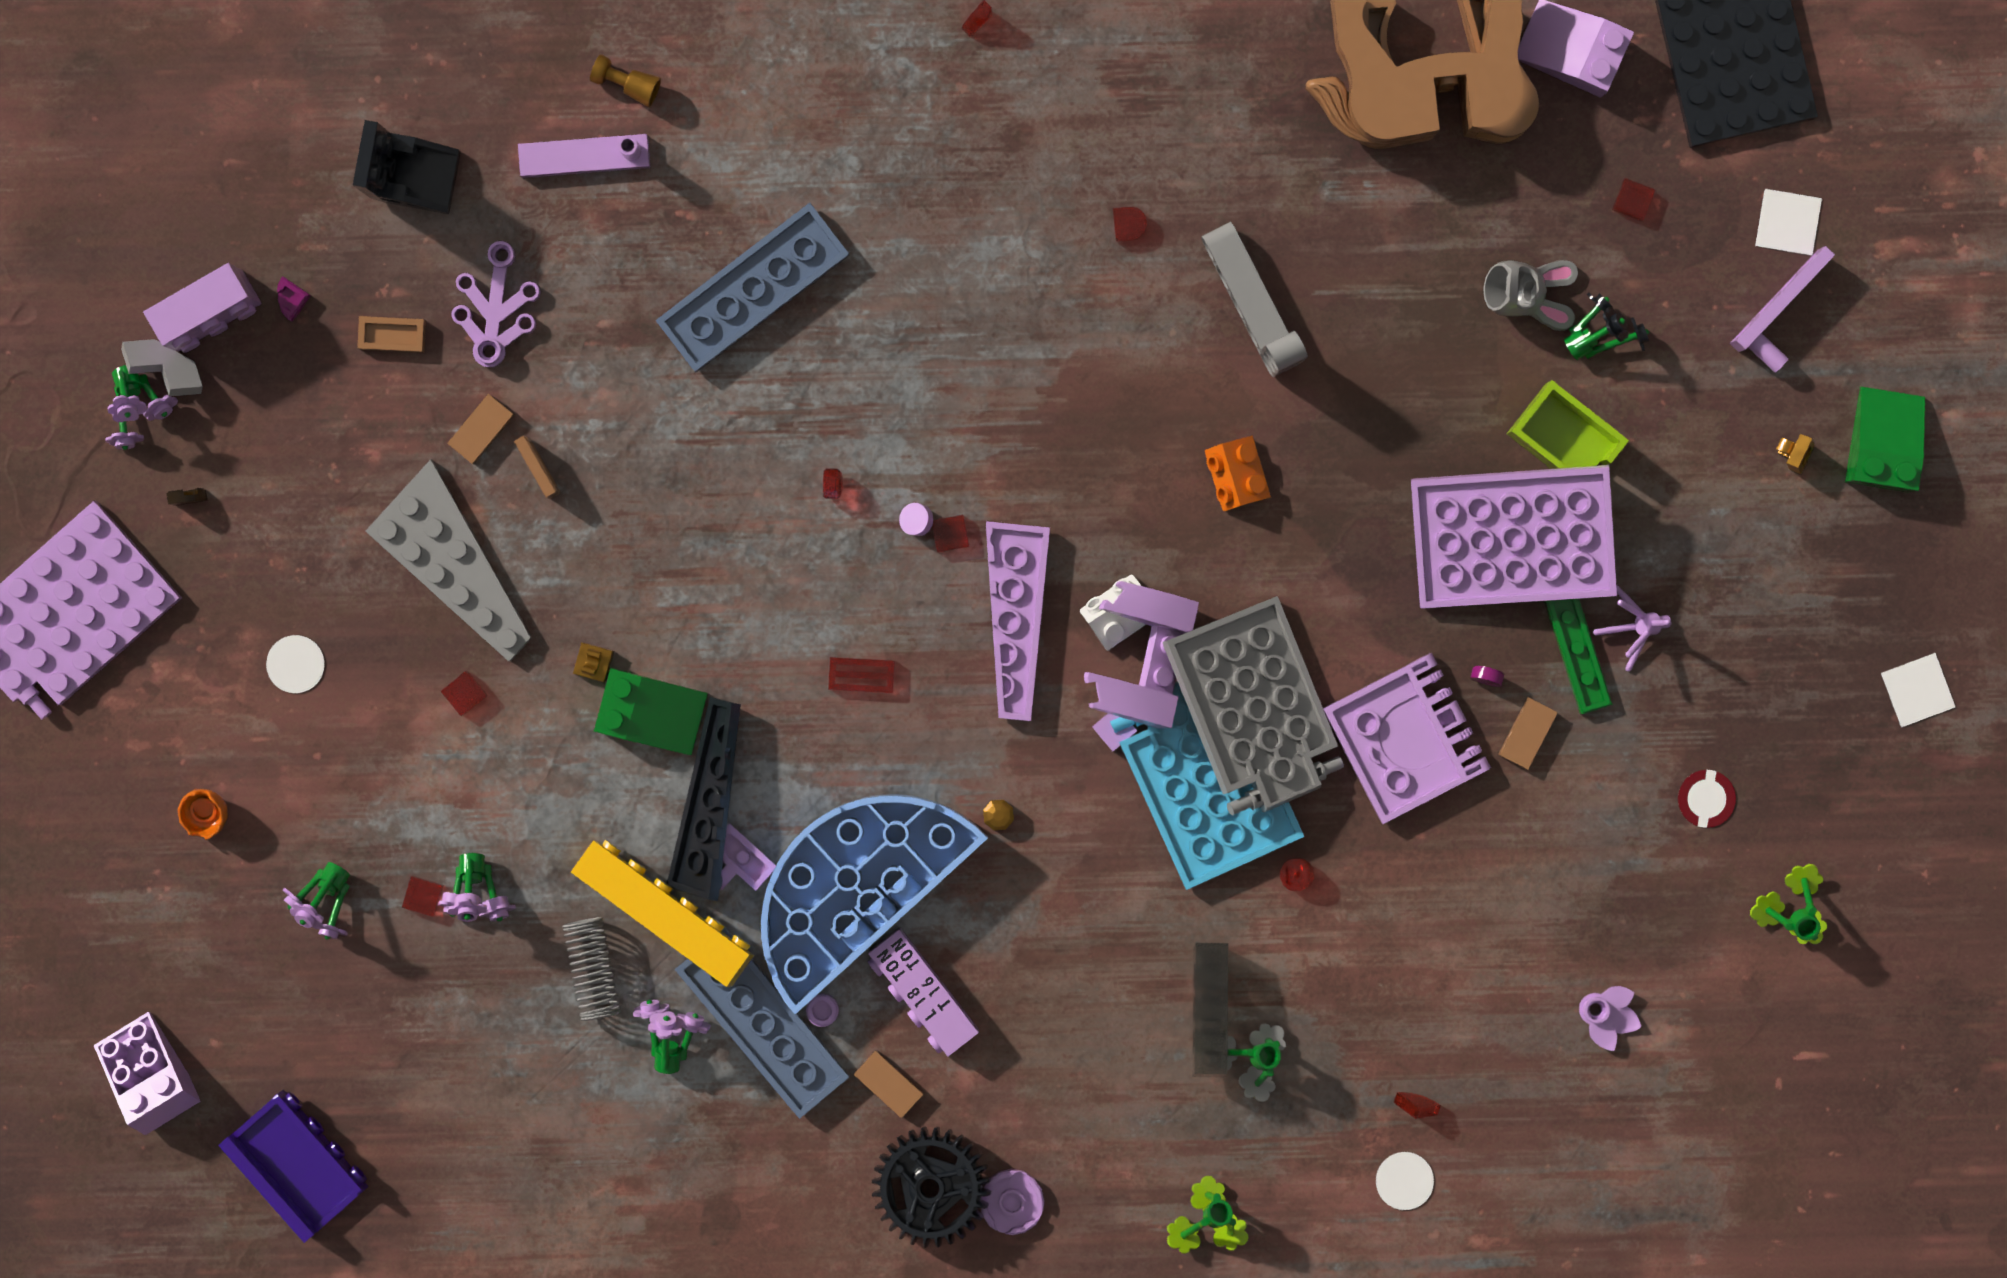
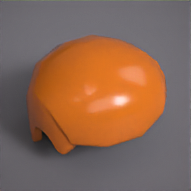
M194 789L182 798L177 809L179 822L190 836L203 837L205 840L219 833L228 818L227 804L218 793L207 789Z

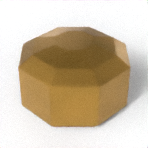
M1004 799L991 800L983 809L984 823L993 831L1006 830L1014 821L1013 807Z

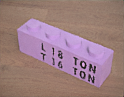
M898 928L869 951L868 954L871 959L868 963L879 977L882 974L887 977L891 983L888 986L889 991L898 1002L904 999L911 1008L907 1012L909 1017L918 1028L924 1025L931 1036L927 1039L938 1054L944 1051L947 1056L951 1055L979 1033L978 1027L901 928Z

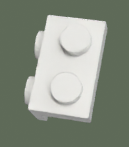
M1133 575L1118 580L1141 586ZM1115 584L1102 595L1090 599L1086 606L1080 609V613L1107 651L1146 625L1099 609L1103 600H1108L1113 604L1123 591Z

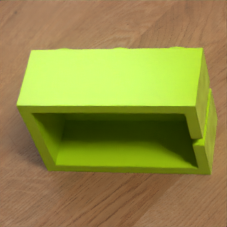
M1553 380L1543 386L1506 433L1550 469L1597 466L1599 462L1603 465L1611 464L1629 441Z

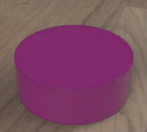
M1475 666L1472 669L1470 679L1485 685L1502 687L1505 675L1503 672L1493 668Z

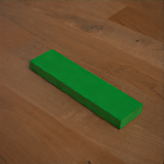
M1579 598L1544 601L1579 713L1582 715L1613 705Z

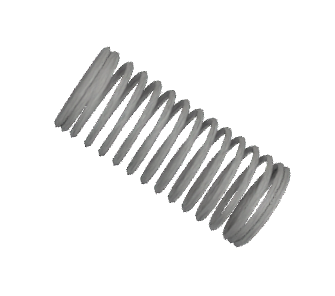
M602 917L575 921L562 926L563 931L583 929L564 934V937L596 933L566 941L565 944L598 940L567 948L568 952L600 947L569 955V959L602 954L571 962L570 966L604 961L571 970V973L606 968L576 976L572 979L578 980L608 975L595 980L574 984V987L607 983L576 991V995L609 990L592 996L578 998L576 1000L578 1002L611 997L598 1002L578 1006L579 1009L613 1004L580 1013L581 1021L609 1017L621 1012V1007L618 1006L620 1002L612 1001L618 995L610 994L617 989L614 986H610L615 983V980L609 979L614 973L607 972L612 969V966L605 965L611 959L603 958L608 956L610 952L601 951L609 945L605 943L599 944L607 939L604 936H600L605 933V930L598 929L604 925Z

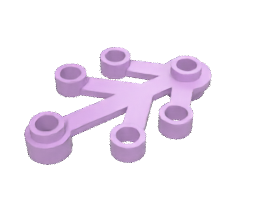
M504 241L494 242L488 249V259L494 265L489 302L477 288L476 279L471 274L462 273L456 279L458 290L466 293L485 318V334L472 320L473 315L468 307L458 305L451 313L453 321L461 325L474 341L473 356L480 365L489 368L499 365L504 360L506 354L505 347L522 334H530L536 328L534 317L529 314H521L517 317L515 325L498 336L500 322L526 302L536 301L541 294L539 286L529 281L522 284L520 291L503 303L507 267L512 265L515 260L513 247ZM500 250L508 252V258L505 261H498L497 253ZM464 278H470L472 281V285L468 289L461 287V281ZM528 286H534L536 289L533 297L528 298L525 296V289ZM462 309L466 310L467 318L464 321H458L456 317L457 312ZM529 318L532 323L531 327L526 330L522 329L520 326L522 319ZM487 346H494L495 354L492 357H486L484 354Z

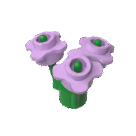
M466 853L459 856V866L456 867L453 893L443 892L442 901L438 902V906L444 907L443 913H447L451 917L457 915L459 920L465 922L476 920L478 915L479 917L486 916L491 922H501L504 918L509 917L508 911L516 909L515 905H509L507 896L497 897L492 879V865L485 864V855L480 853ZM482 877H484L490 899L481 904V898L476 894H472V884L481 883ZM463 882L465 883V893L460 894Z

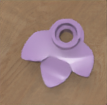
M1613 986L1602 994L1591 993L1581 1000L1579 1014L1589 1024L1591 1039L1600 1047L1614 1051L1617 1044V1033H1629L1641 1028L1637 1015L1628 1007L1634 996L1633 991L1622 986ZM1594 1003L1600 1005V1011L1596 1015H1592L1589 1011L1590 1006Z

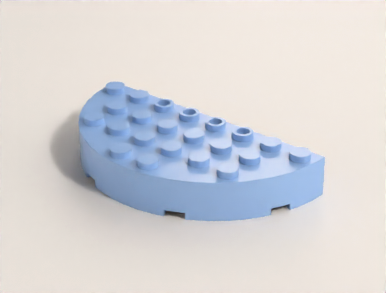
M899 794L870 796L845 803L822 815L806 827L791 842L778 861L766 889L761 915V940L764 957L774 985L794 1014L798 1013L985 842L988 836L976 824L948 806L916 796Z

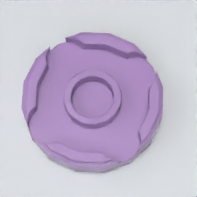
M1008 1169L993 1175L991 1181L983 1187L991 1190V1195L982 1197V1200L989 1203L987 1209H981L984 1219L996 1231L998 1230L1009 1235L1025 1233L1037 1224L1042 1215L1044 1207L1042 1188L1034 1177L1022 1170Z

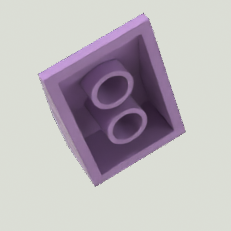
M1539 0L1519 43L1518 61L1601 98L1608 92L1634 32L1604 18L1550 1Z

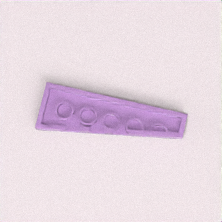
M986 521L999 718L1031 721L1050 533L1049 527Z

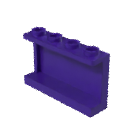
M282 1090L218 1146L305 1243L369 1186L365 1183L367 1180L365 1174L356 1165L351 1167L343 1158L345 1156L343 1149L335 1141L329 1142L322 1134L324 1131L322 1125L314 1117L308 1118L300 1109L302 1107L300 1100L293 1093L289 1092L287 1094Z

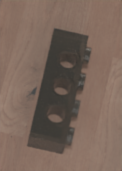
M1195 943L1193 947L1192 1077L1225 1078L1227 1075L1228 943Z

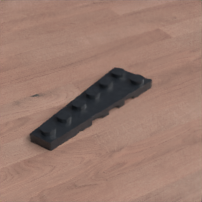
M710 697L667 884L674 889L708 900L718 901L719 890L723 883L721 872L741 704Z

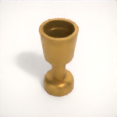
M602 54L597 57L590 74L591 82L603 84L607 79L623 86V92L627 96L647 107L652 106L661 85V77L632 70L628 75L612 68V62L608 57Z

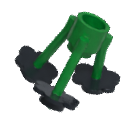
M1588 292V297L1596 306L1578 324L1569 329L1571 335L1564 339L1568 350L1578 361L1584 356L1589 359L1597 353L1636 339L1639 341L1642 352L1646 351L1643 343L1649 341L1647 336L1649 330L1645 329L1643 323L1637 325L1634 317H1632L1631 321L1635 332L1628 334L1626 319L1621 313L1615 312L1613 306L1609 303L1610 299L1608 297L1604 298L1600 293L1594 297ZM1601 310L1604 312L1603 318L1606 321V327L1594 334L1589 328L1583 330ZM1608 333L1616 337L1615 340L1598 345L1597 340Z

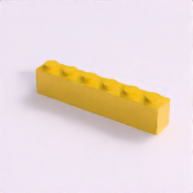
M593 840L571 873L724 986L732 987L754 957L748 951L750 945L737 935H734L731 939L723 933L724 926L713 917L708 916L707 919L701 917L696 913L699 907L687 898L682 897L681 900H678L670 894L673 888L661 879L656 878L655 881H652L644 875L647 869L633 859H630L629 862L618 856L621 850L611 842L605 840L602 844Z

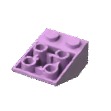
M147 1012L94 1045L127 1125L144 1135L149 1134L201 1102L188 1072L150 1012Z

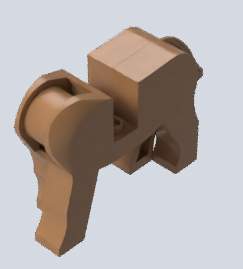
M1331 0L1335 47L1347 73L1349 91L1337 77L1310 79L1306 82V90L1320 104L1330 122L1344 135L1359 141L1367 147L1386 149L1432 140L1440 130L1436 93L1452 91L1454 86L1458 85L1463 136L1495 144L1511 142L1520 137L1532 125L1539 108L1536 88L1518 61V48L1523 24L1522 0H1457L1470 52L1427 56L1404 63L1398 67L1394 64L1387 45L1388 23L1396 1Z

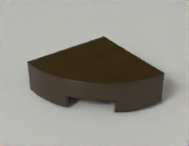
M203 488L187 491L182 489L166 493L168 505L173 506L208 501L206 489Z

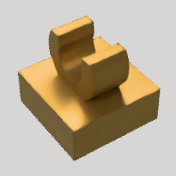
M1800 434L1796 443L1781 438L1776 450H1778V454L1788 458L1786 463L1789 470L1802 474L1815 444L1812 438Z
M581 642L573 674L606 682L614 651Z

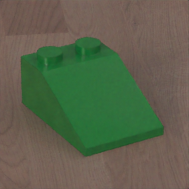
M1860 387L1845 483L1907 493L1919 491L1924 461L1925 397Z
M610 668L594 732L692 755L708 693Z

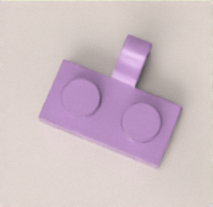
M730 823L727 825L723 862L726 866L721 872L723 883L720 890H723L737 874L756 891L773 873L776 864Z

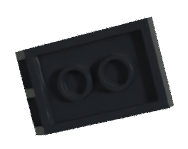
M365 120L353 186L369 198L377 201L449 214L461 151L420 138L390 133L378 122Z

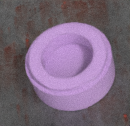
M919 503L908 504L901 511L899 518L900 526L909 535L923 536L929 532L933 525V514L925 505Z
M824 993L817 994L806 1007V1015L809 1021L819 1027L831 1025L839 1013L837 1001L831 995Z

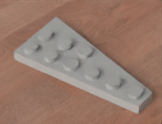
M430 459L369 526L366 532L505 659L511 662L532 639V636L504 590L499 577L495 574L466 518L458 508L434 461Z

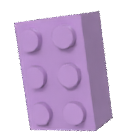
M227 263L148 308L143 313L162 346L177 352L182 350L183 353H186L199 346V340L208 334L213 337L227 330V323L234 319L244 320L252 316L256 312L255 307L262 303L243 270Z

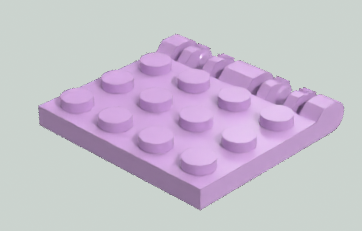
M1432 653L1323 708L1381 824L1414 809L1491 768L1485 756L1464 767L1461 764L1481 753L1480 745H1473L1459 755H1456L1452 745L1469 738L1473 733L1470 727L1449 737L1445 733L1466 721L1457 700L1435 711L1433 710L1431 705L1453 694L1450 687L1443 688L1434 695L1426 697L1422 687L1430 683L1432 684L1444 676L1439 669L1419 680L1417 679V675L1437 665Z

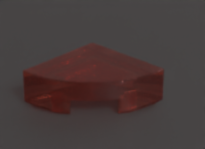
M983 0L965 21L962 30L969 37L973 36L992 17V7Z
M1397 1092L1394 1100L1398 1107L1415 1119L1438 1115L1441 1107L1440 1104L1427 1097L1408 1092Z

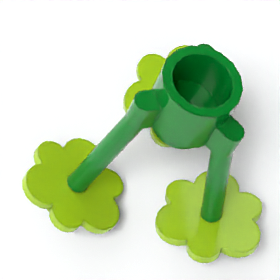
M1808 864L1804 867L1795 866L1792 869V873L1785 877V884L1792 888L1794 894L1804 893L1805 909L1796 910L1791 915V918L1787 919L1781 915V912L1785 909V904L1780 901V895L1776 892H1769L1766 897L1760 895L1756 899V905L1751 908L1750 916L1757 920V924L1760 927H1765L1767 924L1774 926L1780 922L1792 935L1797 936V941L1800 944H1806L1808 941L1812 944L1820 943L1823 939L1822 932L1827 929V923L1821 920V914L1814 906L1812 894L1818 891V884L1823 882V876L1818 873L1817 866L1813 864Z
M1204 1176L1200 1183H1195L1192 1186L1194 1195H1192L1190 1202L1194 1208L1203 1210V1219L1196 1224H1190L1186 1217L1180 1216L1176 1218L1174 1223L1167 1226V1231L1170 1234L1167 1238L1168 1245L1173 1249L1179 1248L1182 1254H1186L1190 1249H1196L1200 1246L1201 1241L1197 1233L1198 1230L1207 1225L1216 1232L1213 1236V1242L1218 1247L1226 1246L1227 1250L1234 1251L1237 1245L1243 1246L1248 1242L1249 1237L1245 1231L1247 1227L1244 1220H1237L1231 1206L1226 1202V1198L1222 1194L1225 1191L1224 1185L1216 1183L1212 1176Z

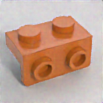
M1253 435L1222 443L1205 450L1207 466L1211 471L1216 487V496L1223 511L1271 497Z

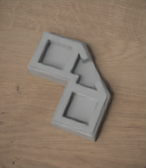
M155 339L126 341L122 343L121 350L129 374L161 371L169 396L201 394L203 386L193 360L175 350L162 346Z

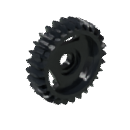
M925 1126L921 1128L920 1136L918 1137L915 1130L912 1129L908 1133L909 1141L903 1135L897 1137L900 1147L898 1148L893 1143H890L887 1149L892 1155L882 1153L879 1157L885 1163V1166L877 1165L874 1168V1171L882 1174L881 1177L872 1179V1184L880 1186V1189L872 1193V1197H881L882 1199L875 1206V1209L885 1208L886 1213L880 1218L881 1221L891 1218L893 1223L890 1225L889 1231H893L897 1227L902 1229L899 1239H903L907 1234L912 1235L911 1245H914L919 1238H923V1247L927 1248L931 1239H934L936 1247L939 1248L942 1246L944 1237L948 1244L951 1245L955 1241L954 1233L960 1239L965 1238L966 1233L963 1227L965 1226L970 1231H973L976 1225L971 1219L974 1218L981 1221L984 1217L978 1211V1208L987 1209L989 1203L982 1200V1197L991 1195V1190L983 1188L984 1184L991 1181V1177H982L981 1175L988 1168V1165L978 1166L977 1161L981 1158L982 1153L980 1152L972 1156L970 1151L974 1143H970L965 1147L961 1145L964 1139L962 1134L956 1140L951 1139V1129L944 1136H940V1127L936 1126L932 1135H929L928 1129ZM928 1146H938L949 1150L958 1157L956 1164L927 1155ZM892 1178H901L907 1207L905 1209L899 1210L896 1205L891 1183ZM933 1179L938 1183L939 1193L936 1196L928 1197L922 1192L921 1186L924 1180ZM962 1198L969 1207L952 1223L945 1226L939 1218Z

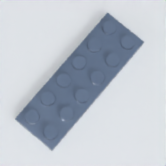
M808 203L664 313L656 322L696 373L850 256V254L812 204Z
M726 927L723 928L722 932L732 939V934ZM686 959L675 969L799 1119L849 1078L850 1075L799 1014H794L776 987L753 959L732 987L724 986L689 959Z

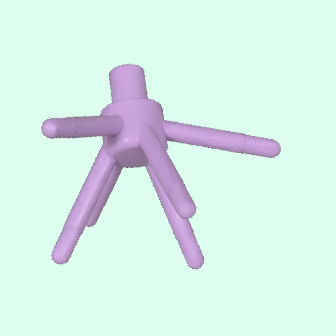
M1616 585L1617 594L1622 599L1617 602L1618 605L1636 615L1635 622L1595 629L1593 634L1597 636L1636 630L1640 637L1626 652V657L1630 659L1625 669L1629 672L1632 670L1647 638L1650 635L1658 634L1663 628L1670 627L1671 619L1668 615L1659 616L1655 612L1644 613Z

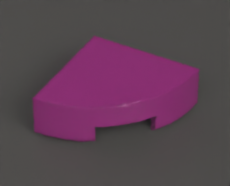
M281 277L277 287L278 303L284 316L293 322L311 295L287 278Z

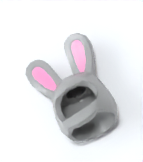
M1557 260L1538 268L1518 261H1501L1490 268L1485 278L1483 287L1484 300L1487 307L1498 315L1509 317L1529 315L1553 330L1565 331L1574 323V312L1566 305L1546 300V287L1567 286L1575 282L1578 276L1577 266L1568 260Z

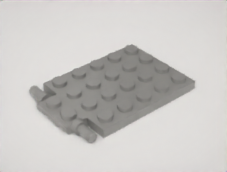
M1278 596L1162 642L1222 793L1227 794L1252 784L1253 789L1245 792L1244 797L1227 803V809L1231 815L1249 808L1255 810L1261 807L1262 812H1267L1318 790L1322 785L1320 781L1326 779V775L1344 767L1343 761L1339 756L1323 763L1319 761L1312 762V757L1333 749L1338 745Z

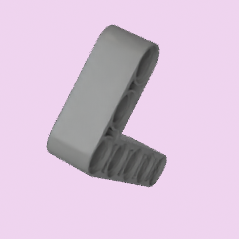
M1228 222L1201 236L1202 242L1270 375L1275 377L1301 364L1308 357L1306 349L1296 331L1288 333L1233 224Z

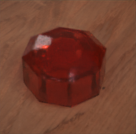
M825 468L823 472V497L825 499H839L843 492L842 473L839 469Z

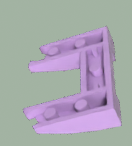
M1118 581L1115 585L1123 590L1113 604L1108 600H1103L1099 609L1152 626L1139 685L1085 672V683H1096L1099 702L1090 703L1089 707L1155 728H1172L1178 696L1172 695L1176 676L1162 642L1193 630L1199 602L1159 590Z

